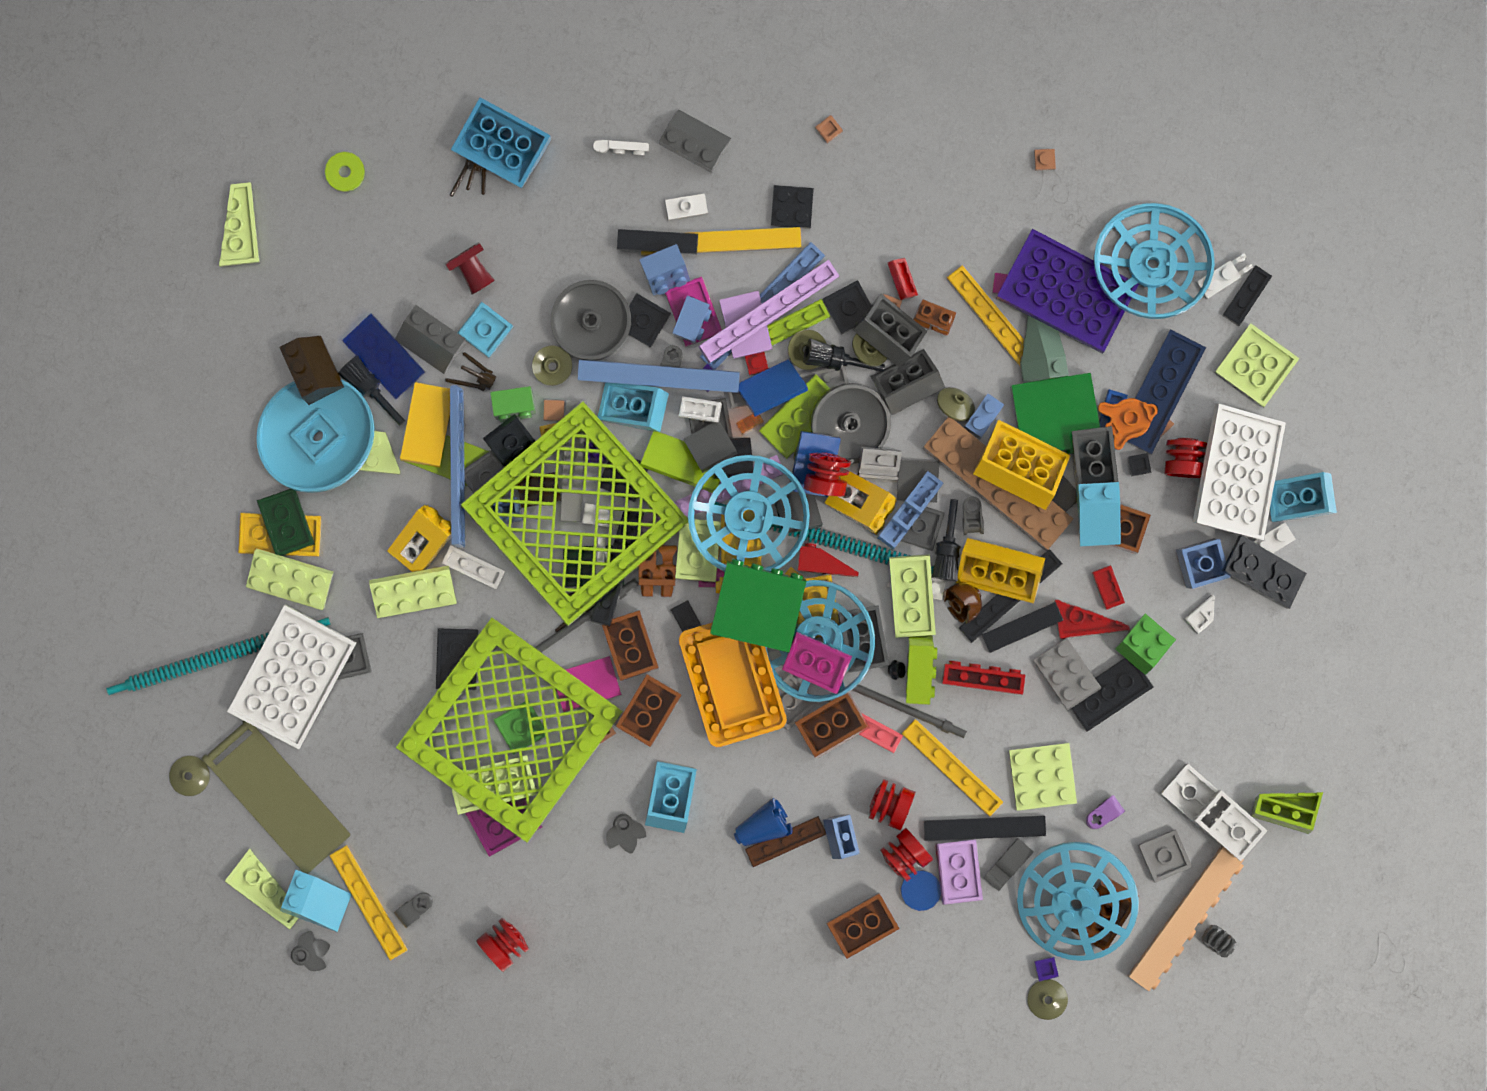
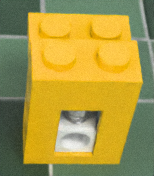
M849 471V475L840 476L841 479L847 481L845 496H828L825 504L832 510L855 521L871 533L877 535L883 529L888 515L893 512L897 500L890 492ZM852 491L851 496L846 498L847 494ZM855 504H858V506L861 505V509L858 508V507H856V506H854V505H855Z
M423 505L416 511L387 552L412 572L426 570L446 542L451 539V522L441 517L435 508ZM420 533V536L418 535V539H414L416 535ZM411 548L415 549L416 554L411 551Z

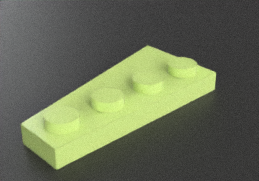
M251 182L230 185L219 267L260 263Z
M249 849L225 882L290 930L299 918L280 911L286 893Z

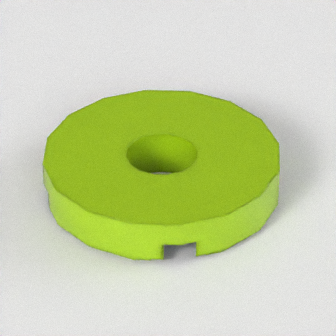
M336 153L326 164V180L337 191H354L364 181V164L353 153ZM341 168H350V175L348 177L340 176Z

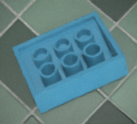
M480 97L451 151L522 188L543 156L551 141V136Z

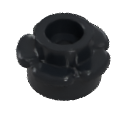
M893 660L888 666V674L893 680L905 676V664Z

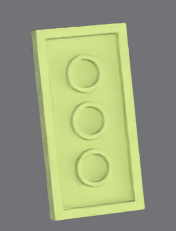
M256 548L246 587L323 610L333 571Z
M930 554L889 557L895 638L936 635Z
M449 566L369 580L377 618L457 604Z
M527 755L522 756L523 762H529ZM520 757L509 760V765L520 763ZM506 761L494 763L495 767L506 765ZM492 764L482 766L481 769L491 768ZM524 765L525 776H532L530 765ZM521 766L510 768L511 779L523 777ZM507 768L496 770L497 781L508 779ZM493 771L481 772L483 783L494 782ZM478 773L468 774L480 783ZM527 779V789L535 790L533 779ZM523 780L512 782L514 793L525 791ZM509 782L498 784L499 795L511 793ZM495 785L484 786L496 795ZM452 789L458 815L480 810ZM530 793L528 795L529 797L536 796L537 793ZM525 794L514 796L515 801L526 798ZM511 797L501 798L506 803L512 802Z

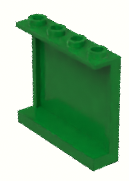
M1091 373L1016 384L1010 387L1018 429L1063 452L1066 451L1067 454H1073L1072 431L1100 428Z
M732 559L731 562L727 561L710 634L790 652L807 582L806 579H803V575L791 573V576L785 575L783 570L780 569L764 570V566L752 563L751 566L743 565L744 561Z

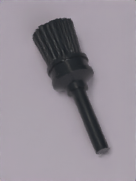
M814 339L808 340L804 350L803 363L805 365L825 366L827 369H834L835 371H839L842 366L847 367V365L884 372L885 364L874 367L864 364L858 358L850 357L849 354H845L843 346L828 345Z
M358 356L352 358L341 368L338 374L355 387L364 398L370 397L375 399L399 426L405 422L404 418L380 394L379 385L381 381L375 377L374 373L371 374Z
M950 499L946 536H943V541L936 543L935 555L937 556L932 578L958 581V558L960 557L959 550L961 546L955 542L956 538H953L958 500Z

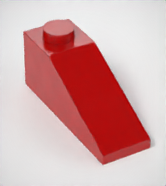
M805 543L804 546H801L798 571L858 577L859 572L823 549L816 548L817 544Z

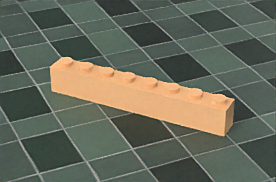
M1221 845L1127 975L1129 978L1147 991H1150V989L1154 990L1161 981L1158 978L1163 972L1166 974L1172 966L1171 960L1174 956L1178 957L1184 950L1182 945L1187 939L1190 941L1195 935L1196 930L1194 928L1198 923L1202 924L1208 916L1207 910L1210 906L1214 908L1220 900L1218 895L1222 890L1226 891L1231 885L1232 881L1230 879L1233 874L1237 875L1244 866L1241 863L1244 859L1239 861Z

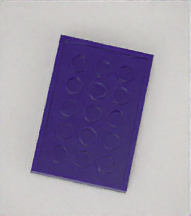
M1034 229L1031 230L996 299L1102 354L1105 352L1125 313L1102 290L1096 277L1094 260ZM1100 264L1102 278L1108 290L1112 293L1119 285L1113 276L1112 270ZM1119 274L1124 283L1129 280V278ZM1137 283L1130 290L1135 292L1139 284ZM1126 293L1117 298L1127 307L1132 299Z

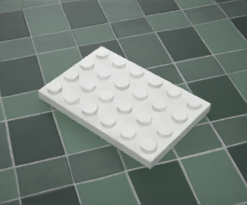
M1215 404L1192 523L1256 540H1264L1285 422L1225 405Z
M284 605L227 712L300 749L357 642Z

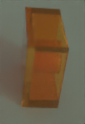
M751 414L737 422L736 427L743 436L763 425L764 420L760 414L757 416Z

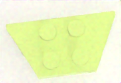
M374 431L371 451L359 471L400 475L401 471L386 432Z

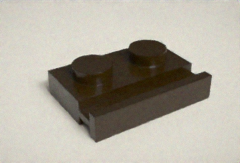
M529 477L528 487H540L541 477ZM543 477V488H554L555 478ZM526 478L517 486H526ZM518 490L520 500H525V490ZM528 490V501H539L540 491ZM543 491L542 502H553L554 492ZM557 492L556 502L561 501V496ZM527 504V507L538 506V505H530V504Z

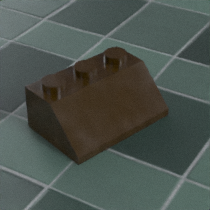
M322 336L296 338L279 347L298 391L308 405L344 388Z

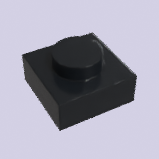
M1148 453L1127 457L1131 477L1152 473Z

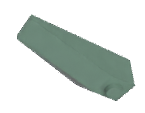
M1028 315L1026 337L1023 342V356L1020 361L1023 383L1069 376L1059 331Z

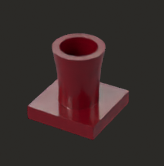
M479 242L444 263L449 271L456 267L459 268L471 295L495 281L476 256L484 250Z

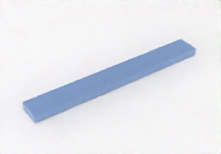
M810 242L760 294L761 303L763 304L811 272L825 255ZM730 349L711 363H708L703 354L700 358L713 370H716L732 351Z
M579 359L578 380L739 392L740 372Z
M457 385L450 386L451 545L457 548H464L465 510L461 507V504L465 501L464 390Z

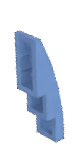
M927 471L878 536V539L894 550L944 483Z

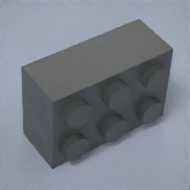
M879 605L866 607L875 634V650L869 669L889 666ZM855 609L848 612L854 617L861 613V610ZM839 612V622L840 624L846 622L847 619L841 612ZM864 620L857 624L859 650L869 654L870 634L867 622ZM850 628L842 633L843 644L853 647L854 637ZM856 658L848 670L849 673L862 671L866 661Z

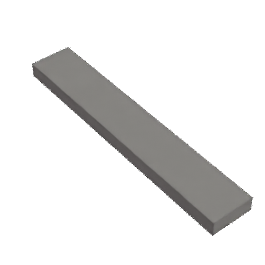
M842 366L839 371L825 368L799 374L805 384L816 374L830 389L849 383L845 366ZM728 392L731 409L747 406L739 392Z
M567 400L566 415L581 402L587 405V401ZM575 438L574 448L584 449L585 438ZM570 439L564 445V447L571 448L572 439ZM564 451L563 461L570 462L571 451ZM574 452L573 462L584 463V452ZM563 465V475H570V465ZM573 465L572 476H583L584 466ZM562 479V489H569V479ZM572 479L571 490H582L583 480ZM562 493L560 521L581 522L582 494Z

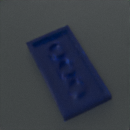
M372 313L342 340L361 359L368 370L375 374V377L381 381L380 383L396 400L426 373Z

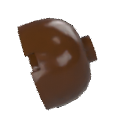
M967 583L954 584L943 592L944 602L948 600L951 606L947 607L949 612L960 623L966 621V624H968L978 616L982 609L980 591Z

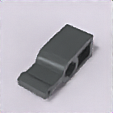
M1017 838L983 878L1000 891L1034 851Z

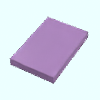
M759 291L719 300L726 328L762 304ZM767 325L731 349L733 359L773 350Z
M976 840L935 844L942 905L983 900Z

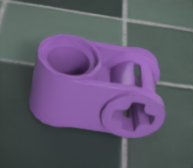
M1112 795L1087 815L1086 824L1091 829H1099L1119 817L1125 810L1116 797ZM1093 815L1095 817H1100V820L1098 821L1099 825L1097 823L1093 824L1091 822L1093 820Z

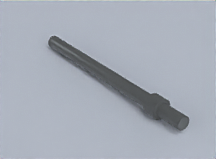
M635 578L622 586L619 596L620 600L627 596L626 593L639 585ZM594 606L583 613L572 624L566 625L535 648L542 653L591 618Z
M859 684L852 690L941 728V731L947 734L950 732L962 738L966 735V730L952 725L953 723L948 720H940Z

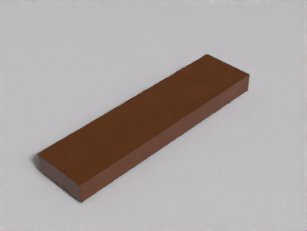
M819 816L792 827L793 832L789 836L760 842L746 848L745 851L752 866L756 867L826 835Z

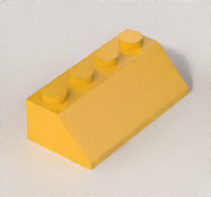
M967 538L962 550L958 581L956 583H967L980 590L1034 604L1045 558Z

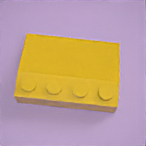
M998 420L973 474L1046 510L1056 494L1071 455Z

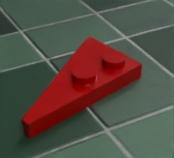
M1060 600L1054 601L1057 603L1064 619L1057 623L1059 639L1130 630V626L1123 622L1109 619L1103 615L1081 609Z

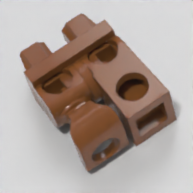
M923 299L917 308L913 320L927 330L932 325V330L948 336L956 317V312Z
M662 545L659 548L663 561L661 565H656L657 550L639 565V585H641L642 596L653 597V586H661V597H672L673 586H675L676 565L673 564V555L677 551V545Z

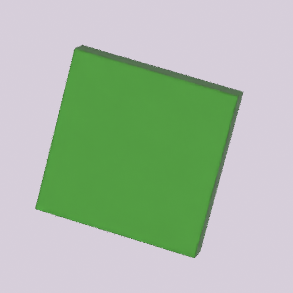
M533 706L529 707L531 718L538 717ZM526 708L509 710L494 719L510 750L526 748L532 745ZM541 720L531 721L533 732L544 730ZM545 733L534 735V741L537 742L544 738Z

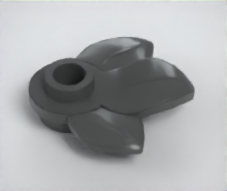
M620 814L614 819L613 827L607 832V845L611 849L620 844L626 852L633 853L637 846V839L645 838L646 831L642 824L633 822L629 815ZM621 820L627 822L625 828L620 827L619 823Z
M312 931L306 932L300 936L298 946L294 947L291 951V960L296 965H304L310 971L323 970L326 968V964L322 957L328 952L330 944L323 940H315ZM298 952H304L305 957L299 959L297 956Z

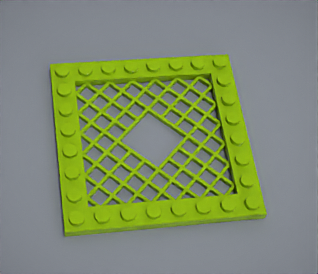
M581 402L461 504V507L567 626L572 624L688 524L686 515L584 402ZM575 438H586V449L574 448ZM570 439H572L571 448L562 447ZM589 440L597 449H588ZM557 451L556 461L547 460ZM560 451H571L570 462L559 461ZM574 452H585V463L573 462ZM588 453H600L599 464L588 463ZM602 455L610 464H602ZM544 463L556 464L555 474H544ZM559 464L570 465V475H558ZM541 465V473H532ZM573 465L584 466V477L572 476ZM587 466L599 467L598 477H587ZM613 468L612 478H601V469ZM616 470L624 479H615ZM529 476L541 477L540 487H528ZM543 477L555 478L554 488H543ZM526 478V486H516ZM558 478L569 479V489H557ZM572 479L583 480V490H571ZM586 480L598 481L597 491H586ZM601 481L612 482L611 492H600ZM615 482L626 483V493H614ZM629 485L637 494H629ZM514 489L525 490V500H513ZM511 490L510 499H501ZM528 490L540 491L539 501H528ZM542 492H554L553 502H542ZM557 492L597 495L594 533L554 531ZM600 495L611 496V506H599ZM614 496L625 497V507H613ZM628 497L640 498L639 508H628ZM642 500L651 509H642ZM499 502L510 503L509 513H498ZM496 503L494 512L491 509V506H493ZM513 503L524 504V514H512ZM527 504L539 505L538 515H527ZM542 505L553 506L552 516H541ZM599 509L610 510V520H598ZM613 510L624 511V521H613ZM627 511L639 512L638 522H627ZM642 512L653 513V522L641 523ZM657 515L660 520L655 524ZM499 516L509 517L508 527ZM512 517L523 518V528H511ZM526 518L538 519L537 529H526ZM541 519L552 520V529L540 530ZM598 523L609 524V534H597ZM612 524L624 525L623 535H612ZM627 525L638 526L637 536H626ZM641 526L651 527L640 536ZM512 531L522 532V542ZM525 532L537 533L536 544L525 543ZM540 533L551 534V544H539ZM554 534L565 535V546L553 545ZM568 535L580 536L579 546H568ZM583 536L594 537V546L582 547ZM597 537L608 538V549L596 548ZM611 538L623 539L622 549H611ZM626 539L636 540L625 549ZM526 547H536L535 557ZM539 547L550 548L549 559L538 558ZM553 548L565 549L564 560L552 559ZM567 549L579 550L578 561L567 560ZM582 550L593 551V562L581 561ZM596 551L607 552V563L595 562ZM610 552L621 553L610 562ZM539 562H549V573ZM552 562L564 563L563 574L551 573ZM567 563L578 564L577 575L566 574ZM581 564L592 565V576L580 575ZM595 565L605 566L595 575ZM553 577H563L562 587ZM577 578L576 589L565 588V579ZM580 579H590L579 589ZM566 592L575 593L570 597Z
M491 618L396 746V749L528 843L623 711L497 620ZM496 646L502 650L492 652ZM506 653L518 662L508 664ZM503 654L505 664L494 666L492 655ZM489 657L491 667L481 668ZM520 665L521 676L510 678L508 667ZM523 666L534 674L524 676ZM506 668L507 678L496 680L494 669ZM492 670L493 681L482 682L480 672ZM477 673L479 683L469 684ZM536 677L538 688L526 690L525 679ZM539 677L551 686L540 687ZM522 679L523 690L512 692L511 681ZM508 682L509 693L498 694L496 683ZM494 684L495 695L484 696L482 686ZM479 686L481 697L470 699L468 688ZM465 689L467 699L456 701ZM552 689L554 700L543 701L541 691ZM555 689L568 698L557 699ZM538 691L540 702L529 704L527 693ZM524 694L526 704L514 706L513 695ZM510 696L512 706L500 708L499 697ZM496 698L497 709L486 710L485 700ZM482 700L483 711L472 713L470 702ZM569 701L570 712L559 713L557 702ZM572 701L582 707L583 710L573 711ZM468 703L469 713L458 715L456 704ZM555 703L556 714L545 715L543 705ZM541 705L542 716L531 718L529 707ZM454 706L455 716L445 717L450 708ZM526 708L532 747L493 753L487 714ZM588 712L594 716L591 721H589ZM585 713L587 723L576 725L574 714ZM484 714L485 725L474 727L473 716ZM571 715L573 726L561 727L560 716ZM470 716L471 727L460 729L458 718ZM557 717L559 728L547 730L546 719ZM456 719L457 730L446 731L444 720ZM543 719L544 730L533 732L531 721ZM441 722L443 732L433 733ZM586 727L578 738L576 728ZM486 728L488 739L476 741L475 730ZM573 729L575 740L564 741L562 731ZM472 731L473 742L462 743L461 732ZM559 731L561 742L549 744L548 733ZM458 733L459 744L448 745L446 735ZM545 733L547 744L535 746L534 735ZM443 735L445 746L434 748L432 737ZM428 738L430 739L431 748L425 744ZM488 742L490 753L478 755L477 744ZM574 743L566 754L564 745ZM474 745L476 756L464 757L463 746ZM561 745L563 756L552 758L550 747ZM460 747L461 758L450 759L449 749ZM547 747L549 758L537 760L536 749ZM446 749L447 759L436 751ZM533 750L535 761L523 762L522 751ZM519 752L520 763L509 765L508 754ZM505 754L506 765L495 767L493 756ZM491 757L492 767L481 769L479 758ZM476 759L478 770L466 771L465 760ZM562 760L554 771L552 761ZM462 761L463 771L452 762ZM550 762L551 772L540 774L538 763ZM535 764L537 775L525 776L524 765ZM521 766L523 777L511 779L510 768ZM507 768L508 779L497 781L496 770ZM493 771L494 782L483 783L481 772ZM478 773L480 783L468 774ZM550 776L542 787L540 777ZM538 778L539 789L528 790L526 780ZM523 780L525 791L514 793L512 782ZM509 782L511 793L499 795L498 784ZM495 785L496 795L484 786ZM539 792L530 804L528 794ZM525 794L527 805L516 807L514 796ZM511 797L513 807L501 798ZM526 809V811L523 814L520 813L518 810Z

